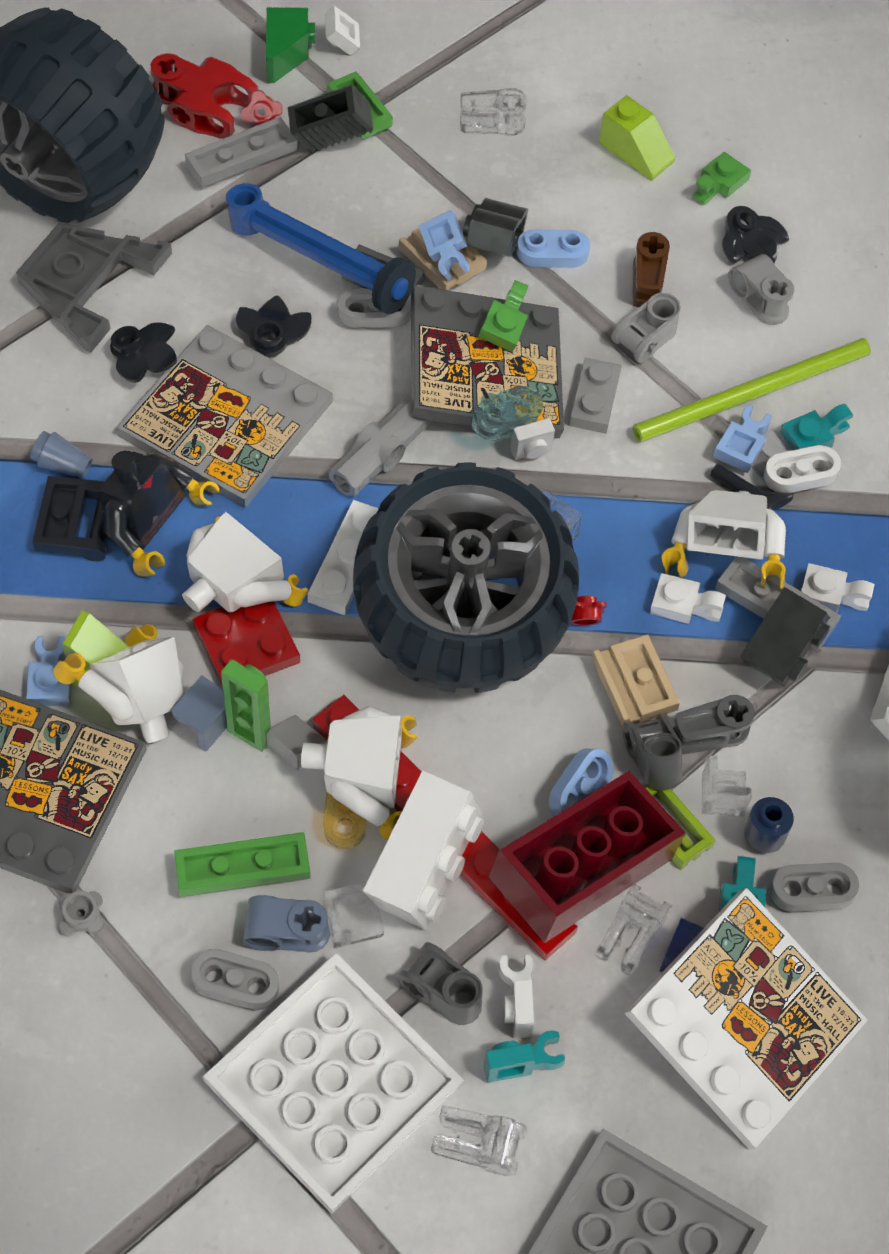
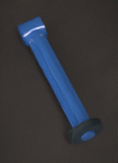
M242 183L235 185L227 192L226 202L232 230L237 234L250 236L260 232L372 291L374 307L386 314L399 310L409 298L416 278V270L411 262L401 257H396L383 264L270 206L267 201L263 200L261 189L256 185Z

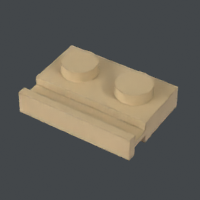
M419 228L412 231L410 237L399 239V250L420 270H423L424 274L439 289L450 290L454 285L460 286L486 269L487 259L476 248L467 246L459 250V252L468 260L470 271L465 273L459 263H455L450 267L452 280L448 281L439 271V260L434 262L429 257Z
M649 635L611 645L610 649L601 652L599 649L593 651L592 661L622 728L623 723L626 721L635 722L639 720V722L656 718L657 714H669L678 711L679 699Z

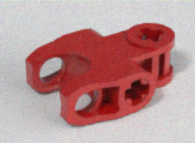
M165 53L156 56L150 64L151 75L154 78L152 86L155 91H158L162 103L168 104L170 117L180 126L199 134L210 135L220 139L232 136L235 132V118L227 109L221 106L235 104L241 107H248L252 100V93L258 90V86L249 77L239 72L232 65L213 57H207L198 66L182 59L178 55ZM234 85L242 87L247 92V94L238 90ZM214 119H216V120H218L219 122H221L224 127H222V126L216 124V122L214 121Z

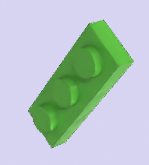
M231 659L221 671L227 730L263 752L267 746L266 733L271 729L268 680L257 668L251 665L243 666Z
M304 832L174 850L180 897L311 879Z

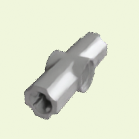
M404 399L379 424L372 422L365 426L358 435L354 448L329 470V479L343 495L355 497L382 470L387 473L396 467L402 459L406 447L430 424V420L411 417V400Z

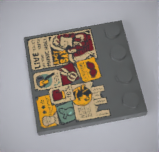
M414 285L411 292V417L513 432L515 427L550 418L555 429L554 438L560 439L564 431L559 308L522 302L518 311L527 314L528 318L513 352H510L478 337L493 300L504 303L505 299Z
M0 690V868L67 894L76 892L147 750L146 742Z

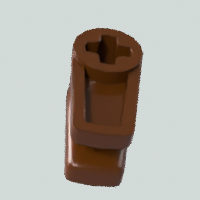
M647 232L642 234L637 241L636 256L633 261V305L638 308L653 295L662 292L670 244L668 239L661 233Z

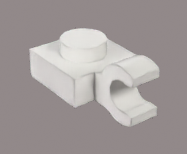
M808 563L801 592L838 613L840 604L857 610L867 611L875 584L863 580L846 583L848 572Z
M661 573L650 614L687 624L690 623L692 614L710 621L720 622L726 595L717 591L698 593L699 582Z
M502 955L499 963V975L512 989L511 996H504L503 1015L504 1023H512L513 1038H531L534 1026L531 980L534 962L531 955H525L524 969L520 972H514L508 967L507 955Z

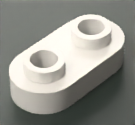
M822 445L778 453L768 460L764 471V481L771 490L778 493H793L826 486L836 480L841 468V459L836 451ZM814 468H820L823 472H818Z

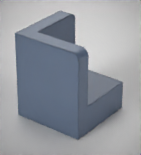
M201 675L171 711L175 719L197 733L199 747L208 751L227 729L223 689Z

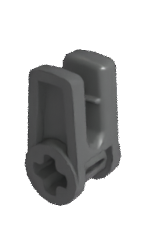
M729 695L722 699L678 712L675 715L676 725L673 727V730L681 741L682 754L738 746L744 743L748 738L750 725L755 715L754 706L743 696Z

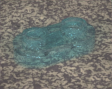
M513 387L480 402L471 419L472 427L480 437L486 440H500L511 435L513 428L536 422L543 410V400L539 393L530 387ZM490 413L497 415L498 418L491 416Z

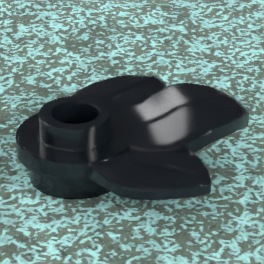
M736 206L729 211L725 218L727 233L722 240V249L731 264L739 262L745 256L752 259L760 254L767 255L775 264L778 254L777 245L785 244L789 241L786 229L777 220L769 216H758L749 207Z
M278 295L268 300L258 311L247 307H239L236 315L238 329L250 338L252 349L264 356L278 355L285 350L288 343L304 338L310 330L312 323L311 313L309 312L291 315L286 304Z
M155 322L148 324L140 330L134 326H124L117 329L111 336L110 351L113 357L117 359L116 370L119 375L126 381L137 383L143 379L147 370L158 373L173 367L177 363V356L172 347L166 342L174 334L175 327L166 323Z

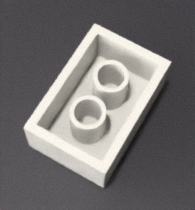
M422 771L363 889V892L379 909L424 930L427 929L430 920L433 922L437 921L445 906L446 898L443 897L446 887L449 881L455 882L464 867L465 858L462 855L469 841L474 843L483 828L484 819L481 818L483 812L472 793L426 771Z

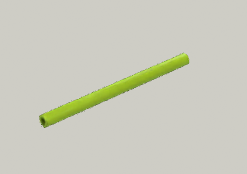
M865 338L858 339L633 425V434L636 440L641 443L861 359L871 353L869 342Z

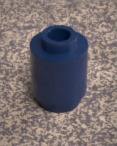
M775 797L762 798L753 805L744 827L745 840L753 850L759 853H772L784 845L794 822V815L790 806L783 800Z

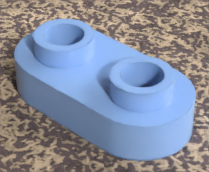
M532 229L525 231L518 238L517 257L523 264L530 267L576 268L588 260L590 242L579 231Z
M584 748L574 756L551 790L549 809L553 817L611 782L614 767L613 761L606 751Z

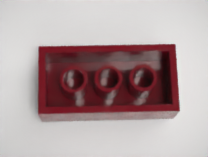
M629 770L500 849L489 878L545 943L671 861L686 832Z

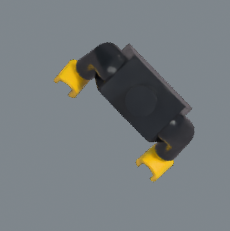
M120 451L111 459L114 471L103 483L99 491L104 510L103 531L127 557L131 555L134 558L133 569L138 576H154L156 574L149 564L155 568L164 567L165 559L157 551L145 553L143 550L186 495L183 490L185 488L189 490L190 500L194 504L212 505L210 501L204 498L203 491L205 489L210 493H219L220 489L214 482L195 481L193 473L169 457L152 452L143 455L134 451Z

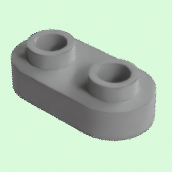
M350 289L341 294L338 299V316L345 325L350 327H401L411 319V297L409 296L399 310L386 314L374 307L371 290Z
M841 863L787 865L776 872L770 885V894L774 903L781 909L789 912L843 909L852 903L859 890L857 875L850 867ZM835 885L840 889L841 893L833 894L828 890L827 886ZM784 888H794L798 892V896L788 895Z
M220 949L205 950L198 954L192 962V983L195 989L203 996L251 1010H261L269 1007L278 996L279 978L277 972L271 965L265 962ZM212 971H218L222 974L221 979L216 982L207 980L206 976ZM260 983L264 985L265 989L259 994H253L249 991V987L252 984Z

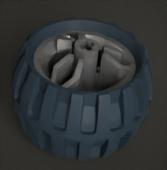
M49 7L40 8L25 13L0 27V186L15 200H19L31 207L32 211L42 216L47 215L56 218L57 221L64 223L74 220L79 223L93 218L117 204L132 191L148 170L155 156L165 124V115L161 112L162 100L158 91L154 90L149 80L150 76L142 65H138L127 52L128 49L117 39L114 40L101 30L99 25L89 19L84 20L74 15L72 11L62 8L58 10H50Z
M463 462L457 463L452 468L440 470L439 467H434L420 472L415 476L412 484L409 486L405 483L399 485L381 502L376 514L367 522L358 543L353 568V590L357 611L369 639L384 658L394 662L400 673L415 682H418L420 679L432 682L436 685V690L455 693L457 688H474L476 693L496 690L500 684L506 681L520 680L536 669L554 651L566 633L576 607L579 590V565L573 548L572 536L565 520L559 512L551 511L550 501L540 489L531 483L527 486L516 479L515 473L506 469L496 467V470L476 467V463ZM415 571L447 578L414 581L412 573ZM516 577L518 587L486 580Z

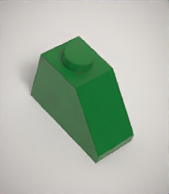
M267 7V83H275L309 58V44H315V22H308V8Z

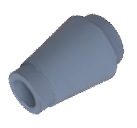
M43 431L37 438L30 456L31 460L38 462L37 466L40 468L74 477L77 476L81 479L86 477L93 462L92 457L86 455V453L55 431L52 434Z

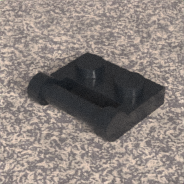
M48 476L32 542L34 551L83 556L90 561H103L106 558L108 546L105 543L106 534L103 531L104 510L99 491L104 481ZM86 499L97 500L90 537H78Z

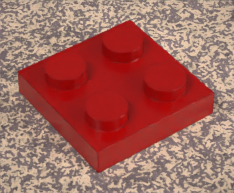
M274 601L249 607H240L234 612H228L221 607L193 618L195 631L222 688L221 671L231 659L243 666L251 665L257 668L264 676L300 663V653Z

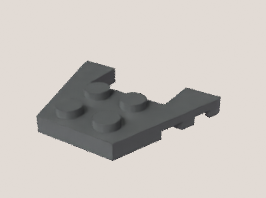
M58 223L17 270L16 275L18 283L87 351L92 353L109 332L110 322L109 319L84 308L85 303L120 261H124L154 276L171 256L172 248L171 244L165 241L158 240L157 245L140 242V237L126 235L121 239L105 236V232L102 230Z

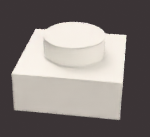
M333 6L325 13L326 38L333 46L341 48L351 56L360 49L359 23L336 6Z
M550 418L513 428L510 450L515 461L524 458L536 459L551 451L555 429Z

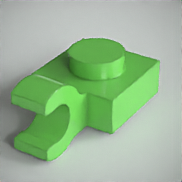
M724 151L702 169L701 176L696 181V185L700 189L693 194L692 198L702 205L707 204L717 193L728 198L749 181L752 170Z
M514 280L504 303L493 300L478 337L513 352L528 318L527 314L518 311L527 292L528 285Z

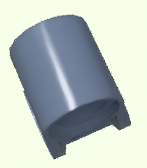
M267 895L252 896L248 899L243 944L245 946L260 951L286 950L312 953L323 949L330 938L328 915L324 906L313 900L281 899ZM308 922L316 923L312 925L311 931H303L307 927Z

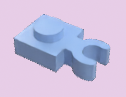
M452 210L419 225L429 257L434 262L439 260V271L448 281L452 280L450 267L455 263H459L465 273L470 271L468 260L459 252V250L467 247L457 216Z
M748 405L743 410L740 425L731 421L713 456L746 473H749L764 447L767 437L763 435L767 432L771 422V415L768 413L762 421H753L750 418L753 410L751 405Z
M43 636L36 638L35 650L40 662H28L26 699L44 706L71 705L72 683L63 684L53 675V669L56 664L66 659L62 646L65 640L64 636H59V645L52 651L45 650Z

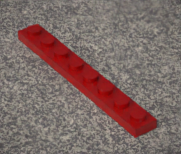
M343 694L312 719L313 727L328 741L330 723L334 720H342V718L359 711V709ZM401 750L394 805L396 811H403L422 773ZM481 831L477 840L474 843L469 841L462 855L465 858V863L460 876L546 961L577 933L578 926L574 923L544 943L489 878L500 849Z

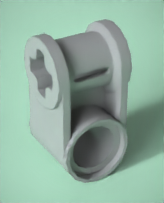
M760 254L729 270L728 280L732 290L739 298H742L762 322L769 325H777L787 319L789 315L788 301L794 295V285L774 265L770 257Z
M668 293L653 295L636 311L627 315L618 323L612 332L611 340L616 344L622 343L635 354L634 359L640 364L644 363L661 346L675 336L681 309L679 300Z

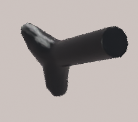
M719 463L715 465L710 474V477L736 493L746 491L753 495L767 497V509L770 510L782 508L793 499V493L761 490Z

